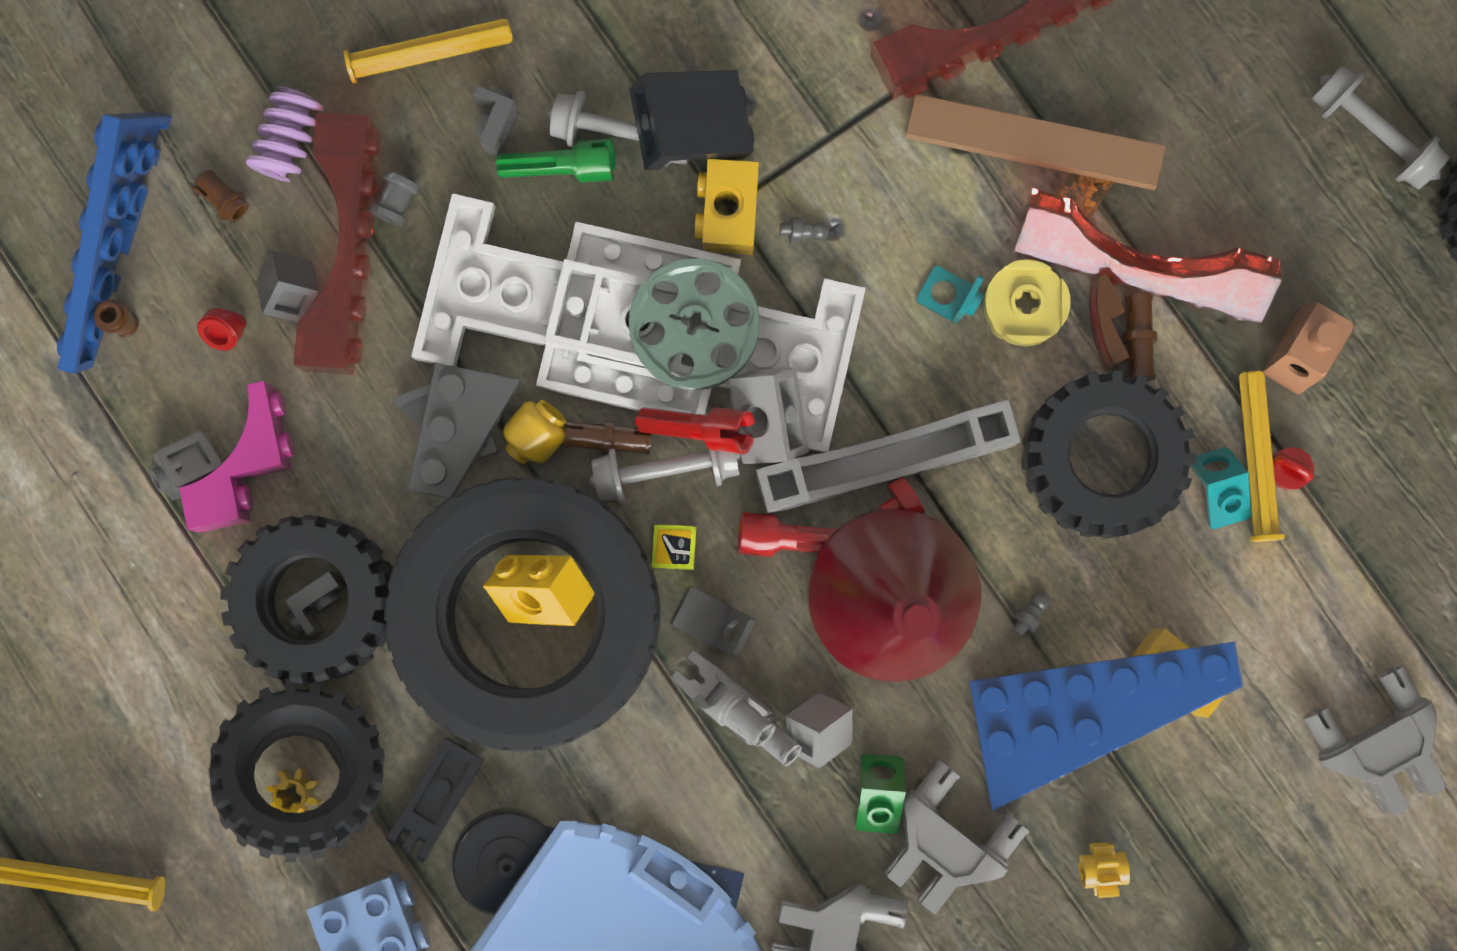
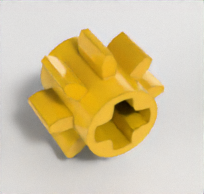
M305 767L298 768L294 778L291 777L286 769L278 772L281 782L278 785L266 786V790L273 793V802L270 805L283 812L297 811V813L309 811V805H317L323 802L322 798L315 796V787L321 783V780L311 781L306 778L307 771ZM297 785L296 793L302 795V800L292 803L293 796L287 794V789Z
M1110 842L1089 844L1090 854L1079 855V873L1083 888H1093L1094 895H1098V898L1120 896L1118 885H1128L1130 882L1129 863L1125 851L1115 852L1114 844H1110Z

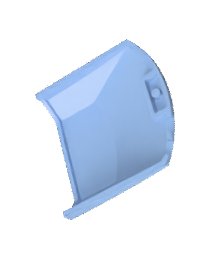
M560 821L470 951H761L754 937L756 934L749 922L744 921L740 913L731 904L730 901L732 899L711 877L682 855L649 837L637 836L616 829L617 827L577 823V821Z

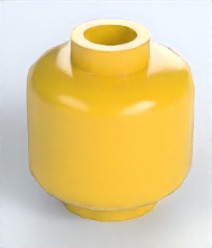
M540 400L538 403L531 401L523 403L503 428V435L508 442V445L505 447L506 451L511 457L522 464H525L527 461L536 464L545 463L565 440V417L553 405L544 400Z

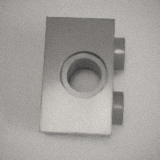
M796 367L750 371L729 379L731 405L735 410L751 412L755 419V423L752 426H740V433L751 434L754 437L750 451L745 455L741 454L743 464L788 462L809 452ZM764 412L767 415L768 421L764 417Z

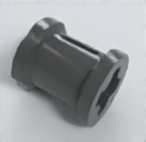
M386 171L382 177L385 180L384 187L376 204H370L368 211L382 220L402 227L406 222L403 215L413 194H418L420 187L403 176Z

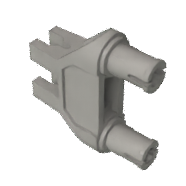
M694 650L687 658L699 667V674L705 679V682L700 684L695 679L688 680L677 670L671 676L674 682L702 710L721 726L726 725L748 745L763 747L784 766H789L799 756L802 747L776 725L775 714L731 677Z
M1403 664L1388 669V674L1383 672L1377 677L1382 682L1397 709L1394 712L1395 715L1356 737L1345 739L1330 712L1329 706L1315 709V714L1308 713L1302 718L1322 750L1319 753L1320 757L1318 759L1322 767L1363 781L1380 811L1384 814L1389 812L1392 816H1396L1410 808L1393 777L1397 773L1405 770L1418 793L1427 792L1428 795L1432 796L1447 787L1430 757L1436 730V709L1431 700L1420 697Z
M939 760L935 762V766L915 791L913 789L909 792L906 790L902 810L905 845L884 871L890 880L899 887H902L922 860H925L938 872L918 897L920 903L933 914L938 912L956 887L1004 877L1008 871L1006 869L1008 866L1005 863L1025 835L1030 832L1007 814L985 845L980 843L977 846L937 815L939 810L936 806L960 776L950 769L947 771L949 767Z
M863 884L853 885L816 907L781 900L778 914L779 922L811 929L807 949L773 942L771 951H855L860 923L864 924L865 920L897 926L903 929L906 921L904 915L889 911L907 914L908 900L871 894L870 889Z

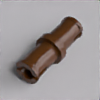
M1132 293L1125 296L1127 332L1123 333V343L1127 345V353L1130 357L1128 358L1127 377L1134 378L1137 375L1148 378V382L1156 379L1154 374L1153 344L1158 341L1157 332L1153 330V295L1149 293Z
M567 420L565 432L566 448L603 450V454H608L609 449H615V451L650 455L652 434L642 433L638 431L637 427L615 426L614 421L607 420L605 425Z

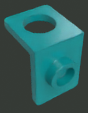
M934 266L918 294L916 302L957 325L965 313L972 317L985 295L978 291L984 277L978 275L974 283L971 284L940 266ZM940 281L952 284L956 292L955 299L947 305L935 302L931 295V289L934 284Z
M1223 447L1197 455L1196 464L1190 467L1205 486L1208 525L1211 529H1217L1249 519L1251 517L1249 474L1228 447ZM1212 461H1222L1229 465L1221 471H1209L1204 468L1207 463Z

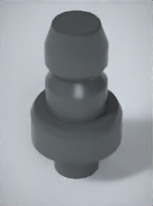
M791 217L789 223H780L779 235L788 236L789 242L799 243L802 239L810 238L821 240L827 238L828 226L822 223L811 224L810 222H803L800 217Z
M1042 591L1037 593L1025 609L1020 608L1014 614L1013 619L1016 621V624L1012 630L1021 637L1026 631L1033 633L1039 626L1040 622L1038 619L1042 615V611L1046 610L1049 606L1051 598Z

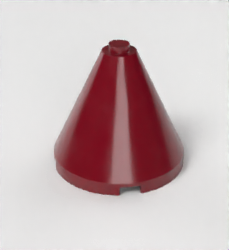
M886 508L856 516L830 535L813 562L814 566L810 576L809 588H807L808 610L813 627L828 652L843 666L861 676L885 682H901L929 675L949 663L962 650L976 626L981 606V583L975 561L964 542L955 532L926 514L900 508Z

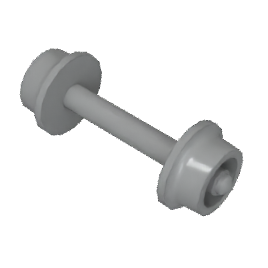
M1341 65L1332 76H1320L1321 88L1311 99L1322 109L1321 116L1326 119L1341 105L1402 157L1406 163L1394 177L1397 182L1406 181L1419 190L1430 179H1440V169L1450 158L1439 146L1440 138L1434 136L1420 149L1417 148L1353 93L1354 89L1366 76L1363 72L1355 74L1344 65Z
M578 91L574 95L558 93L553 108L547 112L551 120L550 136L565 140L570 147L576 145L581 129L639 141L636 123L584 112L585 92ZM689 160L670 161L664 167H668L671 163L687 165Z
M609 449V453L606 456L591 460L593 476L590 477L588 484L596 488L600 502L616 501L622 506L626 505L624 484L712 467L716 486H722V482L725 479L739 475L737 460L742 455L707 450L619 468L615 449Z

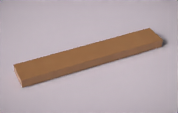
M915 94L906 131L907 139L1154 191L1158 185L1166 146L918 94Z

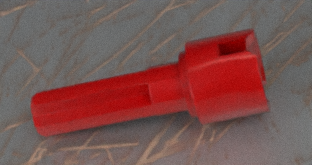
M643 407L639 409L638 416L635 417L638 431L642 433L703 440L708 449L713 451L745 455L750 451L754 442V437L751 434L740 433V426L747 427L755 423L754 416L749 411L715 407L707 415Z
M743 512L739 522L737 551L738 554L763 557H773L774 553H778L779 550L818 553L822 545L837 529L781 524V520L777 518V515Z

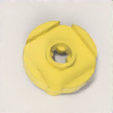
M1018 260L996 273L987 286L983 298L984 315L992 333L996 337L1017 346H1034L1045 342L1059 331L1068 318L1071 299L1068 286L1063 279L1060 280L1058 275L1051 271L1052 268L1036 260ZM1023 292L1030 293V299L1038 303V307L1032 308L1029 314L1022 313V309L1016 307L1015 300H1020Z

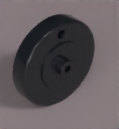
M498 808L480 814L464 827L454 844L451 866L455 884L462 897L471 906L490 915L496 913L551 834L544 823L534 815L520 809Z

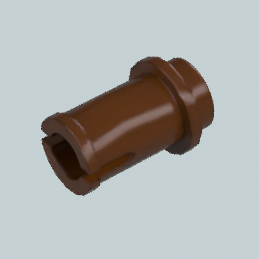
M212 170L203 172L195 180L193 190L218 210V217L221 220H229L233 223L241 219L247 212L249 205L245 201V195L239 191L234 192Z
M114 299L101 302L94 313V321L97 327L109 334L115 333L121 337H129L137 331L139 326L137 316L134 313H130L122 302Z

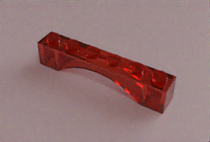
M1029 0L1023 7L1002 19L983 26L959 30L930 29L911 24L875 41L870 56L892 100L902 95L908 99L914 97L915 94L922 93L928 88L927 83L942 77L943 81L950 80L964 72L966 69L965 65L978 59L981 63L988 62L999 56L1004 51L1003 47L1016 41L1018 45H1024L1037 38L1041 34V29L1052 24L1056 28L1062 27L1078 17L1077 12L1090 6L1093 10H1098L1113 0Z
M316 112L313 155L324 170L334 192L339 215V243L335 264L325 288L310 310L297 322L293 365L304 372L354 375L355 364H360L362 360L363 344L362 339L357 338L358 323L365 320L366 298L361 296L362 280H368L370 272L369 255L365 254L366 238L372 237L374 226L373 214L368 213L369 197H375L377 191V175L375 171H372L373 156L379 155L381 146L380 131L375 130L376 128L368 116Z
M1032 188L1016 234L1014 251L1022 253L1030 260H1046L1057 263L1075 273L1087 272L1098 276L1107 273L1113 284L1136 286L1157 297L1170 296L1184 300L1195 308L1205 309L1208 307L1225 312L1228 316L1240 321L1249 319L1262 323L1282 281L1280 259L1242 248L1194 258L1165 257L1136 250L1121 244L1102 232L1084 215L1073 199Z

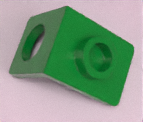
M862 754L860 758L861 791L855 828L857 831L896 834L899 832L906 793L904 759L900 756ZM875 766H885L890 768L895 775L890 779H879L873 776L870 770Z

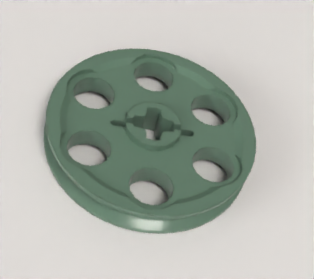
M706 259L678 260L656 270L638 289L629 314L630 338L640 362L660 381L685 390L713 388L736 376L749 362L756 348L759 336L758 307L748 285L730 268ZM702 273H713L719 278L720 287L714 294L703 295L696 289L695 281ZM660 282H671L678 289L676 299L670 304L658 303L653 297V290ZM741 304L748 309L749 319L744 325L734 327L726 322L724 313L730 305ZM694 314L701 315V323L706 325L708 329H698L695 335L688 334L687 325L683 324L681 320H691ZM673 316L679 318L680 320H675L670 317ZM649 322H656L664 329L665 335L663 340L656 345H647L640 339L639 332L641 328ZM709 329H714V330H717V331H719V332L716 333V332L710 331ZM719 345H729L734 349L736 360L733 365L721 368L712 362L711 353ZM677 354H686L693 360V370L685 377H676L669 371V361Z

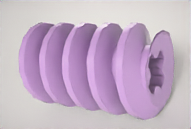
M277 86L280 92H273L269 96V102L275 108H267L263 113V117L270 124H260L257 130L259 135L265 140H254L251 147L260 156H248L246 164L251 169L283 182H291L286 177L287 173L300 174L302 170L292 162L293 157L306 158L307 153L297 146L298 142H312L313 139L303 128L304 126L317 127L319 123L309 115L310 110L323 111L324 106L303 92Z

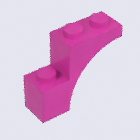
M265 381L247 384L249 397L248 415L244 431L237 446L226 461L211 474L195 483L179 488L187 530L201 533L250 522L248 510L253 509V500L249 487L243 485L242 480L292 469L289 457H294L295 455L294 444L290 433L284 432L281 416L286 415L285 401L281 391H276L275 387Z

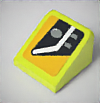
M654 525L652 568L694 570L697 526Z

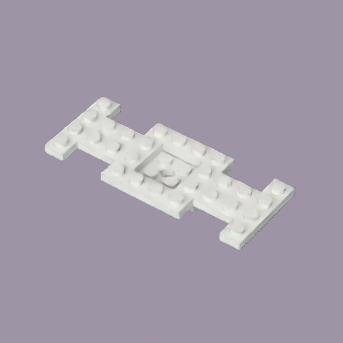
M452 193L411 355L414 360L456 367L465 328L545 346L536 382L537 388L635 411L647 407L706 414L712 388L704 390L676 388L660 381L646 368L638 367L643 366L633 348L626 319L630 314L633 299L640 286L652 273L664 265L683 259H706L720 263L738 275L741 259L580 222L575 223L567 259H564V262L486 244L495 211L494 203ZM702 273L697 277L695 287L701 294L711 295L718 291L720 280L713 273ZM825 278L815 319L757 306L760 322L757 345L749 362L736 375L739 376L757 370L796 367L808 449L818 453L829 451L866 289L865 287ZM667 281L660 282L653 290L654 299L661 304H670L676 299L678 294L676 286ZM733 304L725 310L724 318L729 325L740 327L748 321L749 312L745 306ZM694 314L691 320H681L683 324L687 325L688 334L695 335L698 329H708L706 325L701 323V315ZM673 316L670 317L675 320H680L679 318ZM650 322L648 328L639 332V335L645 344L656 345L663 340L665 333L660 324ZM709 329L710 331H713V332H716V333L719 332V331L714 330V329ZM719 345L712 351L711 360L717 367L727 368L735 362L736 352L729 345ZM677 354L669 361L668 368L676 377H685L692 372L694 363L690 356ZM727 381L719 385V387L730 389V382Z

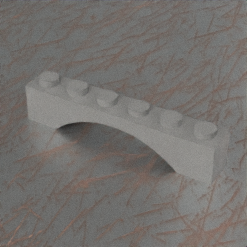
M1008 399L880 439L756 470L755 475L766 514H774L893 481L901 477L904 478L1014 447L1021 440Z

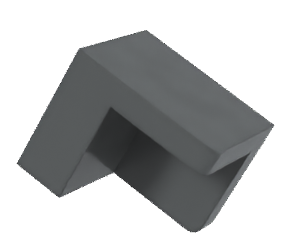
M271 250L256 284L262 314L303 324L319 292L312 262Z

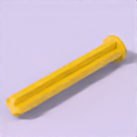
M503 18L350 53L349 49L344 50V58L351 82L354 84L357 83V78L510 44L513 41V35L509 21Z
M1248 371L1241 373L1238 378L1253 536L1249 537V541L1285 539V534H1280L1265 374L1262 371Z
M0 857L1 884L148 905V909L154 912L160 908L165 894L166 882L164 876L158 875L154 880Z

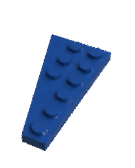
M158 112L103 114L102 121L96 127L94 142L97 146L95 163L90 167L87 175V187L90 189L87 206L83 209L79 219V228L82 231L79 249L73 256L71 265L72 272L75 273L73 287L68 293L64 304V312L67 315L66 326L57 343V354L60 356L58 370L75 374L92 368L104 334L94 321V313L97 306L101 302L108 300L113 291L117 292L121 276L116 275L114 271L120 253L129 255L148 195L147 186L143 184L145 175L150 172L152 166H157L161 151L155 149L154 145L159 129L168 130L172 116Z
M1236 641L970 681L992 811L1242 688L1244 684Z

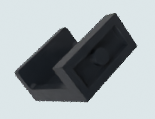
M738 70L644 73L629 88L645 170H660L670 161L717 158L742 161L754 151V133L751 126L748 125L745 110L746 93L743 86L740 85Z

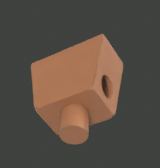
M1318 302L1301 306L1262 372L1265 376L1293 393L1301 394L1328 373L1355 325ZM1290 364L1299 365L1304 369L1302 372H1299L1295 370Z

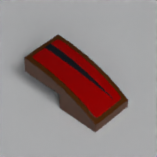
M1107 273L1098 277L1090 285L1089 316L1092 335L1105 371L1130 358L1112 321L1118 319L1126 311Z

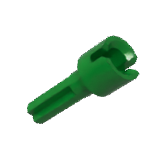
M611 138L577 140L576 145H573L572 149L499 154L496 157L497 174L503 178L574 175L580 183L615 180L612 172L616 169V157Z

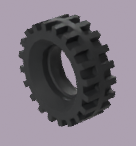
M1113 370L1108 374L1093 372L1075 381H1070L1045 400V403L1034 413L1030 420L1032 422L1028 433L1024 435L1022 445H1025V458L1021 460L1022 470L1026 469L1030 482L1026 484L1029 493H1035L1041 503L1038 507L1044 514L1050 513L1058 520L1057 525L1064 529L1071 528L1080 532V536H1097L1108 539L1137 533L1145 528L1154 526L1161 522V518L1169 511L1176 509L1181 503L1178 498L1183 490L1189 489L1192 479L1188 478L1190 466L1196 464V454L1190 453L1189 440L1195 437L1192 428L1186 430L1180 418L1185 414L1184 410L1180 405L1174 408L1166 399L1169 392L1163 387L1156 390L1146 384L1148 378L1137 375L1134 378L1123 376V371ZM1101 415L1118 416L1134 424L1143 435L1148 449L1147 468L1141 480L1130 490L1116 495L1098 493L1085 486L1074 473L1070 460L1071 441L1077 429L1088 419Z
M286 682L285 690L271 693L269 687L259 690V698L248 704L244 699L236 706L237 713L230 721L224 719L219 727L220 735L216 743H212L210 750L211 760L210 768L208 769L211 798L225 830L229 828L236 835V842L244 848L249 844L259 850V856L269 859L271 854L286 856L285 862H296L297 856L311 855L312 860L323 857V851L334 846L339 850L347 845L348 838L356 831L360 833L366 826L367 818L375 810L378 803L384 776L383 764L385 757L384 748L380 749L378 742L379 732L376 725H369L365 719L366 711L360 704L353 708L346 702L345 693L337 690L334 696L322 692V684L313 682L310 690L296 689V683ZM290 736L311 737L325 744L334 754L340 771L338 784L331 797L318 808L302 813L283 812L269 805L259 794L254 780L255 767L264 750L277 740Z

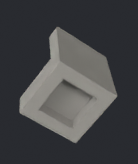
M818 693L786 715V733L802 747L798 757L821 768L849 747L852 743L853 708L822 693Z

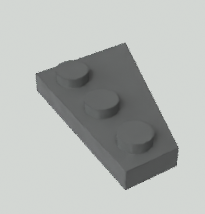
M435 363L408 490L444 498L456 495L478 458L479 451L501 419V414L512 395H515L521 385V380Z

